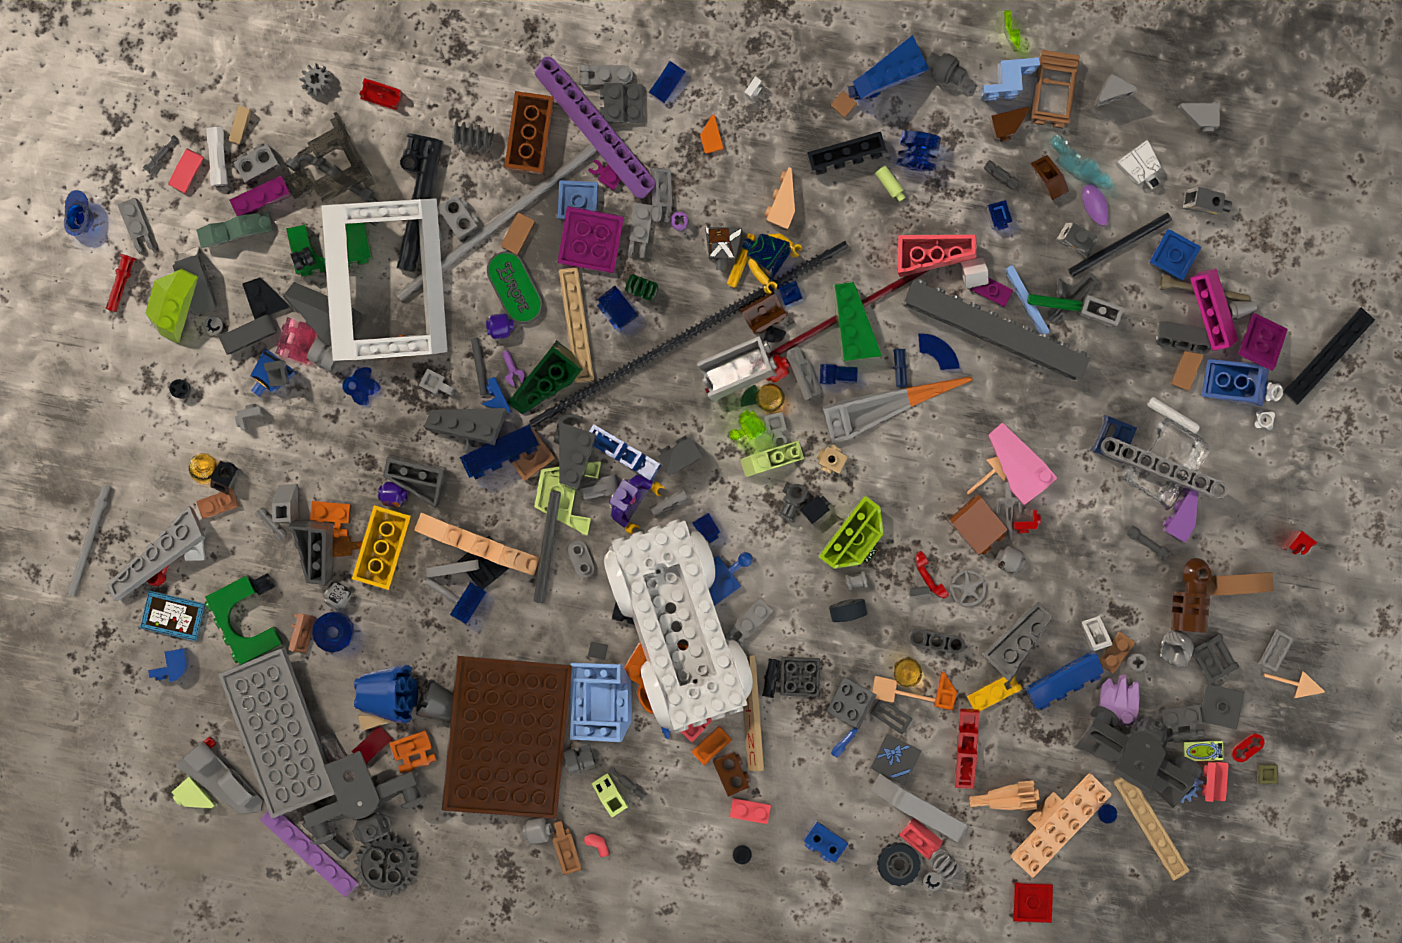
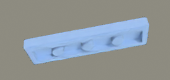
M1013 265L1006 268L1004 272L1039 334L1049 333L1050 331L1036 306L1027 303L1029 294Z

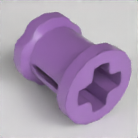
M683 212L674 213L671 217L672 227L678 231L684 230L688 225L687 215ZM678 217L680 219L683 217L684 224L676 225L675 218Z

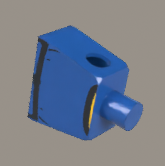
M268 349L263 351L250 375L257 381L251 391L259 397L266 389L275 393L283 386L271 387L269 384L268 373L265 371L264 363L280 361L281 359ZM286 364L288 378L290 379L296 374V371Z

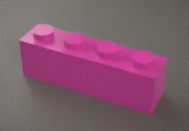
M1217 268L1199 272L1190 279L1212 350L1231 347L1239 340Z

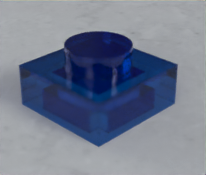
M796 280L778 288L785 306L803 299Z

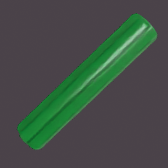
M1029 294L1027 303L1030 305L1079 312L1083 305L1081 301L1034 294Z

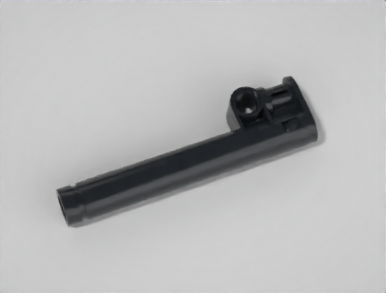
M406 133L408 141L406 149L403 150L400 165L405 172L417 175L411 200L431 199L444 141ZM413 159V167L406 168L405 161ZM411 219L406 222L396 268L415 272L420 252L419 220Z

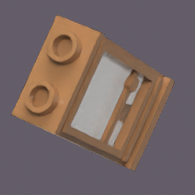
M1041 50L1039 54L1040 66L1036 73L1029 121H1034L1035 125L1044 126L1045 123L1053 124L1052 127L1064 128V126L1069 125L1080 55Z

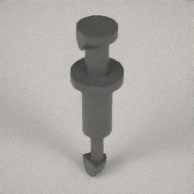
M175 135L154 156L150 155L152 160L143 166V169L149 174L155 164L160 165L159 161L169 151V147L176 142L177 138Z
M609 768V772L619 778V782L630 790L629 794L635 793L640 797V801L647 796L646 792L643 793L638 789V783L636 785L633 784L624 775L620 776L615 771V768Z

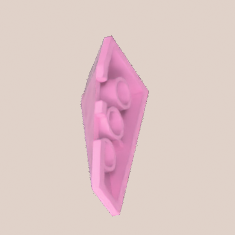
M1001 423L988 434L995 454L1003 467V473L1008 479L1010 490L1023 506L1057 479L1049 467L1004 423Z

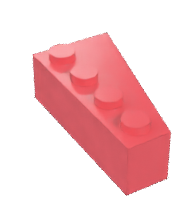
M898 235L899 277L977 258L976 235Z

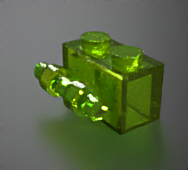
M746 410L738 416L740 420L737 423L740 429L731 430L729 438L732 441H737L746 435L749 441L766 431V428L754 410L751 412Z

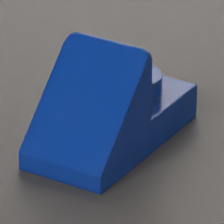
M495 377L488 379L489 384L486 387L490 395H495V398L482 403V405L490 408H506L507 414L511 413L512 411Z

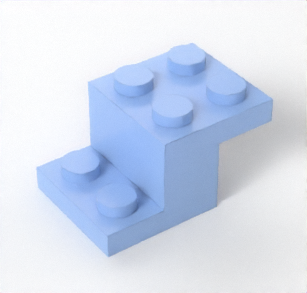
M1027 58L1000 61L997 66L998 84L983 85L980 90V99H985L987 102L996 101L999 97H1004L1005 100L1016 99V96H1019L1023 90L1022 75H1032L1040 66V59Z

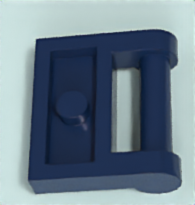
M1104 415L1102 419L1104 422L1090 451L1105 456L1101 452L1100 447L1111 424L1116 426L1111 438L1127 444H1131L1137 427ZM1109 442L1106 451L1112 452L1115 450V446L1112 442ZM1125 449L1122 452L1124 458L1128 452V449Z

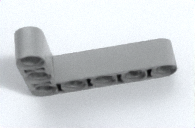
M881 773L871 788L872 792L892 806L957 842H960L969 827L959 819L907 791Z

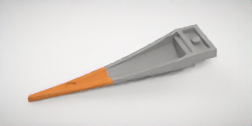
M972 377L842 399L840 402L823 406L831 442L835 443L852 438L914 405L972 381Z

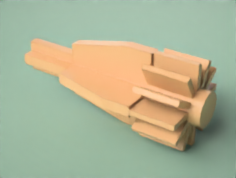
M1034 780L990 790L988 795L970 796L969 800L970 807L989 805L990 809H1021V811L1037 809V800H1040L1039 789H1035Z

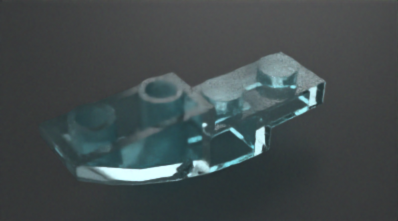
M1055 134L1048 141L1061 155L1056 162L1069 174L1097 188L1109 190L1113 186L1111 183L1113 181L1107 173L1103 174L1098 169L1100 166L1094 159L1090 160L1087 157L1081 162L1080 155L1075 150L1071 151L1068 148V142L1061 135L1058 137Z

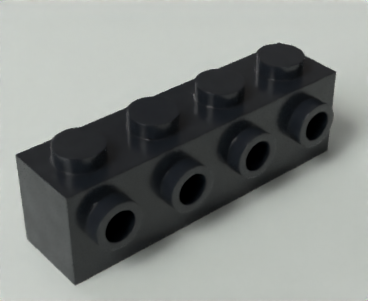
M880 131L807 152L806 157L811 174L821 175L827 173V169L833 167L835 170L845 168L847 163L853 162V165L863 163L864 159L871 157L872 160L883 157L882 154L885 153L886 147Z

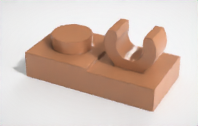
M233 488L229 494L220 492L196 501L202 519L239 507Z
M303 613L294 614L293 617L298 619L296 625L291 624V627L295 628L290 639L288 650L306 654L316 616Z

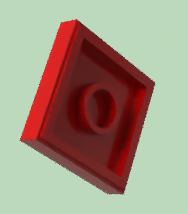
M1014 882L1013 922L1052 923L1053 884Z

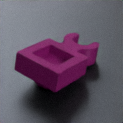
M594 160L593 162L598 165V169L592 170L589 168L588 171L592 175H600L598 181L614 191L621 181L620 177L609 164L603 168L600 161Z

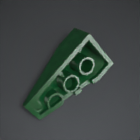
M556 340L507 403L521 414H524L545 399L571 385L583 368L573 353Z

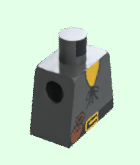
M1202 187L1186 190L1183 209L1212 215L1222 213V211L1228 213L1231 211L1232 201L1225 200L1224 193Z

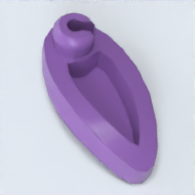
M1094 185L1084 186L1082 201L1087 213L1098 224L1106 225L1108 223V207L1104 195Z

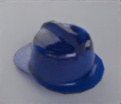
M80 190L71 191L65 201V231L71 236H77L82 232L87 233L94 222V215L89 209L88 199Z

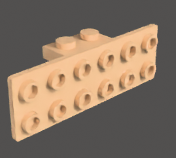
M1088 773L1064 800L1053 792L1027 819L1036 829L1010 857L1032 878L1035 877L1112 794L1091 773Z

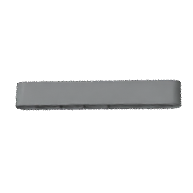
M1106 438L1101 444V452L1107 457L1212 499H1222L1228 493L1226 483L1115 438ZM1112 442L1115 450L1112 452L1106 451L1104 444ZM1123 450H1131L1133 457L1131 459L1124 458L1122 455ZM1142 457L1150 458L1151 464L1143 466L1140 461ZM1166 464L1169 467V472L1161 473L1159 465ZM1184 471L1187 474V479L1180 481L1177 478V472ZM1197 478H1202L1205 481L1204 488H1198L1195 485ZM1214 486H1221L1223 494L1216 495L1213 491Z

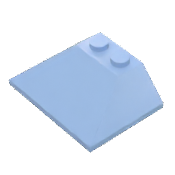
M571 663L570 740L622 742L632 721V682L623 665Z

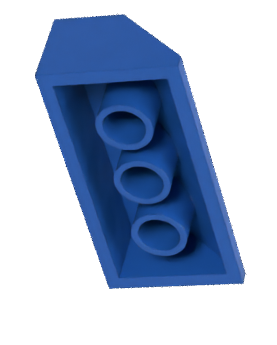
M1090 651L1024 687V690L1033 707L1043 710L1051 705V701L1055 699L1060 701L1067 697L1066 693L1074 690L1076 692L1085 687L1084 683L1088 681L1093 683L1101 678L1100 675L1104 671L1097 654Z

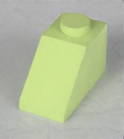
M190 776L172 791L173 799L177 804L184 807L213 808L218 804L202 785Z

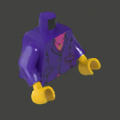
M635 475L631 479H624L609 501L612 507V519L623 528L625 527V531L632 535L633 529L637 528L640 530V527L629 522L648 490L650 489L657 496H661L657 491L660 488L665 489V487L657 481L653 482L640 475Z

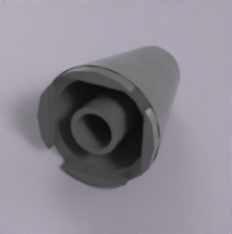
M430 679L425 686L428 690L421 694L418 701L416 715L450 721L453 694L436 681Z

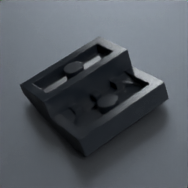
M471 553L465 554L457 561L478 560L479 569L467 571L466 573L481 591L509 569V567Z

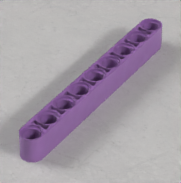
M544 57L535 68V76L636 197L645 198L655 186L652 176L552 57Z

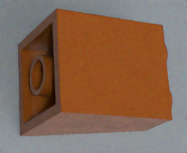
M975 495L947 520L977 555L981 553L985 555L992 549L990 545L994 541L1000 542L1006 536L1005 532L1008 530L980 495Z

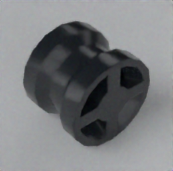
M176 379L170 384L169 391L173 397L185 399L191 393V386L187 381Z
M268 573L251 582L253 586H256L258 596L275 587L274 583L270 582Z

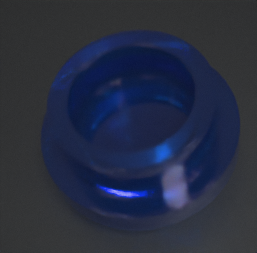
M1110 804L1102 805L1098 810V817L1103 823L1110 824L1116 820L1117 810Z

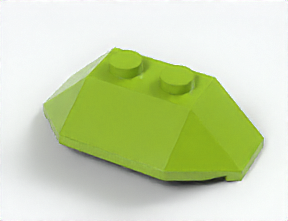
M182 268L154 281L145 312L159 334L176 343L180 341L199 277Z
M864 496L818 557L832 568L861 565L884 534L880 506L867 496Z

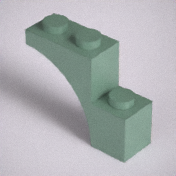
M269 212L236 216L226 222L208 224L197 229L201 248H207L252 235L269 233L273 231Z

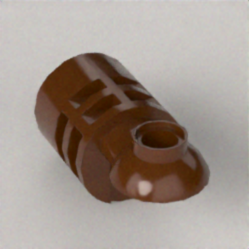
M1193 558L1184 566L1185 592H1173L1170 630L1208 632L1211 594H1206L1207 583L1211 579L1212 573L1208 564L1203 559Z

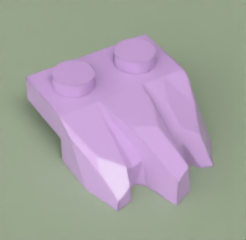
M1124 674L1119 676L1117 684L1108 678L1101 686L1099 706L1106 707L1114 712L1118 717V725L1132 727L1133 723L1137 720L1140 693L1139 681L1128 685L1127 676Z

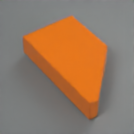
M711 115L700 134L705 154L723 150L715 115Z
M941 672L934 707L953 711L957 691L945 672Z

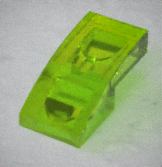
M1004 10L1002 12L1004 32L1014 52H1018L1020 49V29H1012L1011 10Z

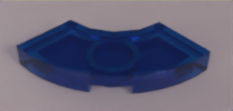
M918 333L919 353L932 356L937 361L940 370L960 369L955 352L944 340L934 335Z

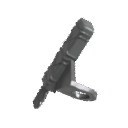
M1091 272L1086 274L1074 287L1063 282L1062 279H1057V298L1080 301L1097 285L1099 280ZM1053 308L1049 312L1047 320L1051 324L1057 323L1062 319V314H1067L1070 310Z

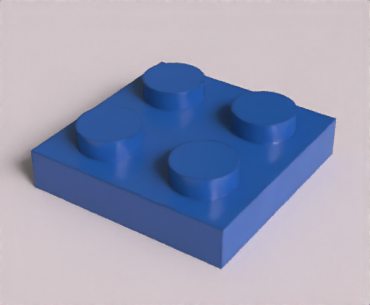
M1167 229L1148 263L1183 281L1201 246Z

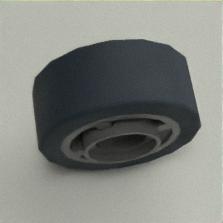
M864 599L844 600L829 607L832 622L853 621L868 614Z

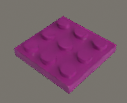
M567 206L557 263L614 273L624 216Z

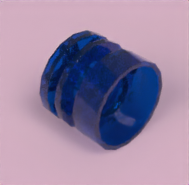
M902 131L900 145L906 147L907 150L898 151V155L904 158H897L896 164L912 171H935L936 164L931 162L937 161L938 157L930 154V152L939 151L941 137L920 131Z

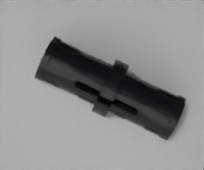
M768 659L766 675L763 678L765 679L762 693L764 697L774 698L776 682L779 680L778 670L781 660Z

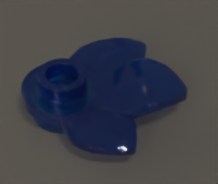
M368 367L355 370L353 375L347 377L342 383L344 393L350 395L358 405H368V396L376 394L381 389L380 385L370 378L372 369ZM350 382L355 384L354 389L349 388Z

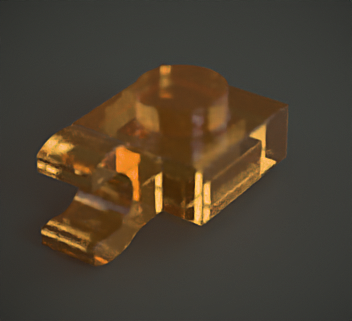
M351 537L333 538V557L352 556V550L361 549L363 541L351 542Z

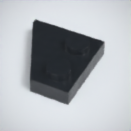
M261 277L242 283L254 320L264 315H272L290 308V305Z

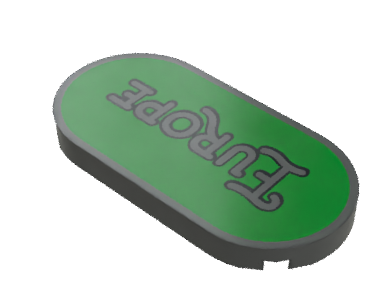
M509 251L495 254L488 262L487 276L506 314L517 323L528 324L535 321L542 311L543 302L522 259Z

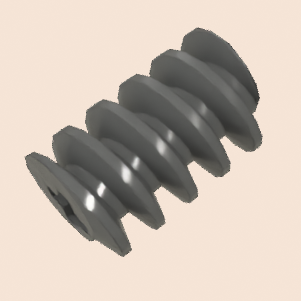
M456 120L452 138L455 145H458L461 141L462 146H466L468 143L469 147L473 148L476 144L477 149H481L483 146L484 150L488 151L493 141L494 128L491 132H488V127L486 126L481 131L480 125L473 129V123L466 128L465 122L458 126V120Z

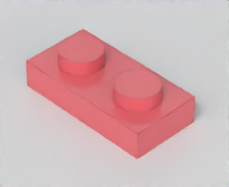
M733 798L730 817L768 824L771 805Z

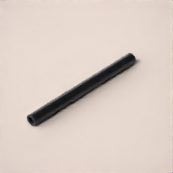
M1165 213L1068 269L1070 276L1078 275L1171 222V216L1169 213Z

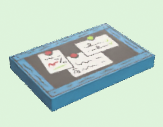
M148 591L140 628L197 641L205 603Z

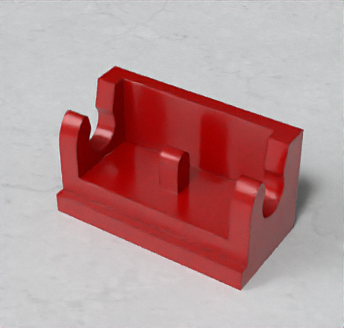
M367 78L363 79V88L359 93L360 99L397 111L403 94L400 89Z
M1293 531L1281 548L1284 550L1291 549L1294 551V555L1301 551V555H1304L1317 542L1303 531Z

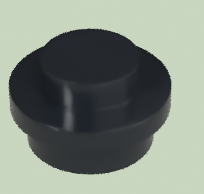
M739 845L734 849L733 859L736 863L743 865L751 860L752 852L749 847Z

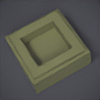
M1277 764L1257 765L1258 784H1278Z

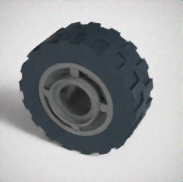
M894 842L881 850L882 852L878 855L877 869L886 882L891 885L906 886L917 878L918 872L921 869V861L919 860V855L911 846L902 842ZM903 860L902 868L896 869L894 867L895 861Z

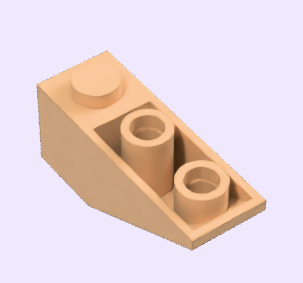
M790 167L787 171L783 170L779 180L782 182L780 189L776 188L772 199L775 200L773 206H768L764 215L767 217V223L786 231L795 213L792 168Z

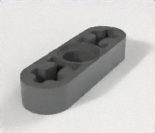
M304 821L302 823V826L306 830H308L312 835H314L312 828H308L306 822ZM336 837L324 843L342 859H345L351 852Z

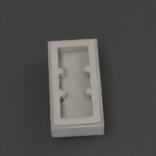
M1276 629L1259 664L1277 672L1295 638Z

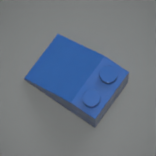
M1207 359L1201 396L1246 405L1263 406L1269 369L1252 363Z

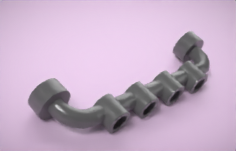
M300 153L293 159L289 157L285 162L287 167L297 173L301 168L299 162L306 160L317 169L326 173L330 178L357 194L368 203L379 202L372 196L374 192L370 188L364 186L361 189L356 185L358 181L350 175L345 178L341 175L342 170L334 164L332 167H329L325 164L327 160L319 154L314 157L309 153ZM369 222V223H371V224L374 225V226H377V224H378L379 222Z

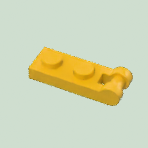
M1015 674L1010 682L1011 688L1006 689L1004 683L1008 681L1001 677L966 697L973 709L981 711L1019 692L1023 687L1021 683L1018 684Z

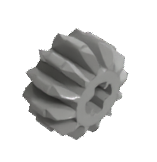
M315 63L314 69L308 65L309 71L302 70V74L305 77H300L299 79L301 82H305L301 85L302 89L307 88L306 93L310 95L313 92L315 97L318 96V91L325 95L323 89L330 90L331 87L327 83L333 82L332 78H327L331 75V72H325L326 67L324 65L320 69L317 63ZM317 76H318V78L320 79V82H319V83L315 82V84H314V81H313L312 79H313L314 77L317 78Z
M938 849L929 859L933 869L947 881H952L962 871L957 861L943 849Z

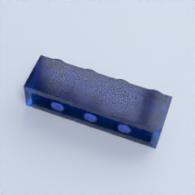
M529 424L497 439L495 445L486 444L461 456L460 460L468 477H474L477 480L484 477V472L490 469L494 472L502 468V464L507 461L511 464L519 460V456L524 453L530 455L538 451L537 447L540 444Z

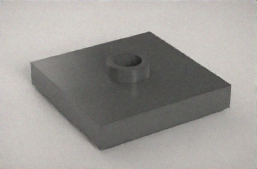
M1206 683L1201 704L1203 722L1237 730L1245 692Z

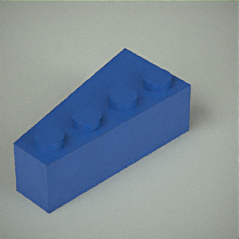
M912 35L855 79L853 84L860 98L863 99L915 79L928 71L929 67Z

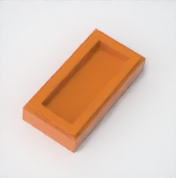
M719 725L691 752L703 765H706L732 739Z

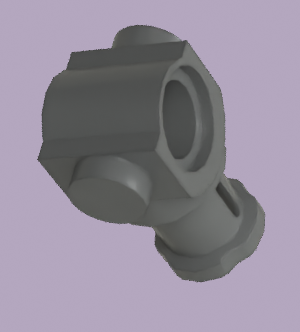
M786 482L782 491L785 493L783 498L785 503L777 515L793 522L792 517L796 509L800 508L803 502L807 503L811 493L800 484ZM794 487H799L802 490L801 497L794 498L791 491Z

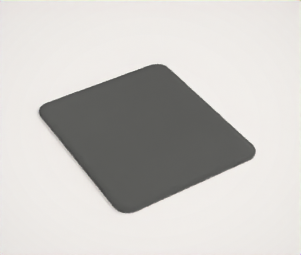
M591 642L588 656L605 660L608 645Z

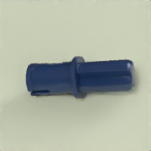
M894 349L893 369L895 370L896 386L905 387L907 386L906 369L908 368L906 366L905 349Z

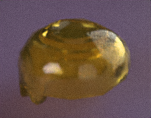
M772 383L765 384L757 391L756 402L760 409L773 413L779 411L784 405L785 395L778 385Z
M206 453L196 454L188 465L191 478L200 484L211 482V478L217 468L215 458Z
M905 657L895 663L893 675L900 686L911 688L921 681L922 667L915 659Z

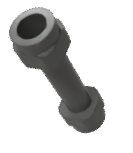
M1134 525L1127 531L1126 535L1133 540L1137 539L1156 552V556L1165 560L1169 556L1170 550L1150 540L1140 533L1141 530Z

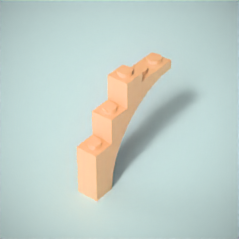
M424 513L420 514L414 531L442 543L533 576L540 561L538 556L483 537Z

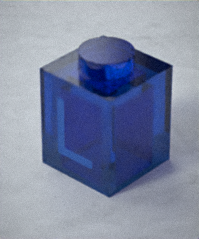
M1006 200L986 206L992 229L997 228L1000 231L1009 228L1008 224H1011L1013 221Z

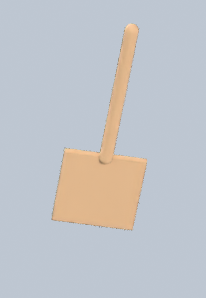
M879 676L874 678L872 692L877 694L875 697L877 700L894 703L895 694L931 702L936 700L935 698L896 690V680Z

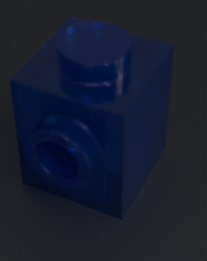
M709 513L692 522L696 530L704 536L706 541L708 540L709 544L719 538L717 534L720 531Z

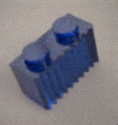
M613 286L597 299L599 302L597 307L603 314L608 313L611 317L608 321L615 329L623 330L639 317L616 286Z

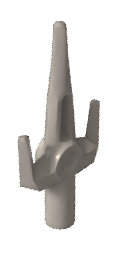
M1005 482V497L996 499V513H1000L1001 504L1005 506L1008 539H1012L1014 505L1018 504L1020 513L1023 512V506L1017 497H1013L1009 482ZM1008 508H1011L1010 520L1008 515Z

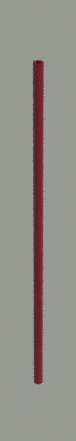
M928 271L898 279L861 300L863 307L870 305ZM836 315L769 352L770 357L775 354L781 355L836 324ZM762 357L737 370L738 378L760 367L763 364ZM733 373L725 377L727 385L736 380ZM708 387L705 388L706 393H709Z

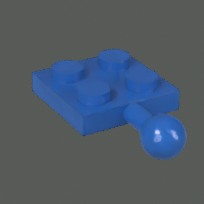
M742 552L738 556V561L729 567L726 566L719 555L713 559L715 579L709 588V593L714 606L741 587L733 573L741 567H749L752 564L753 557L750 553Z

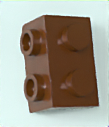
M774 292L740 310L753 334L763 333L769 326L778 324L787 317Z

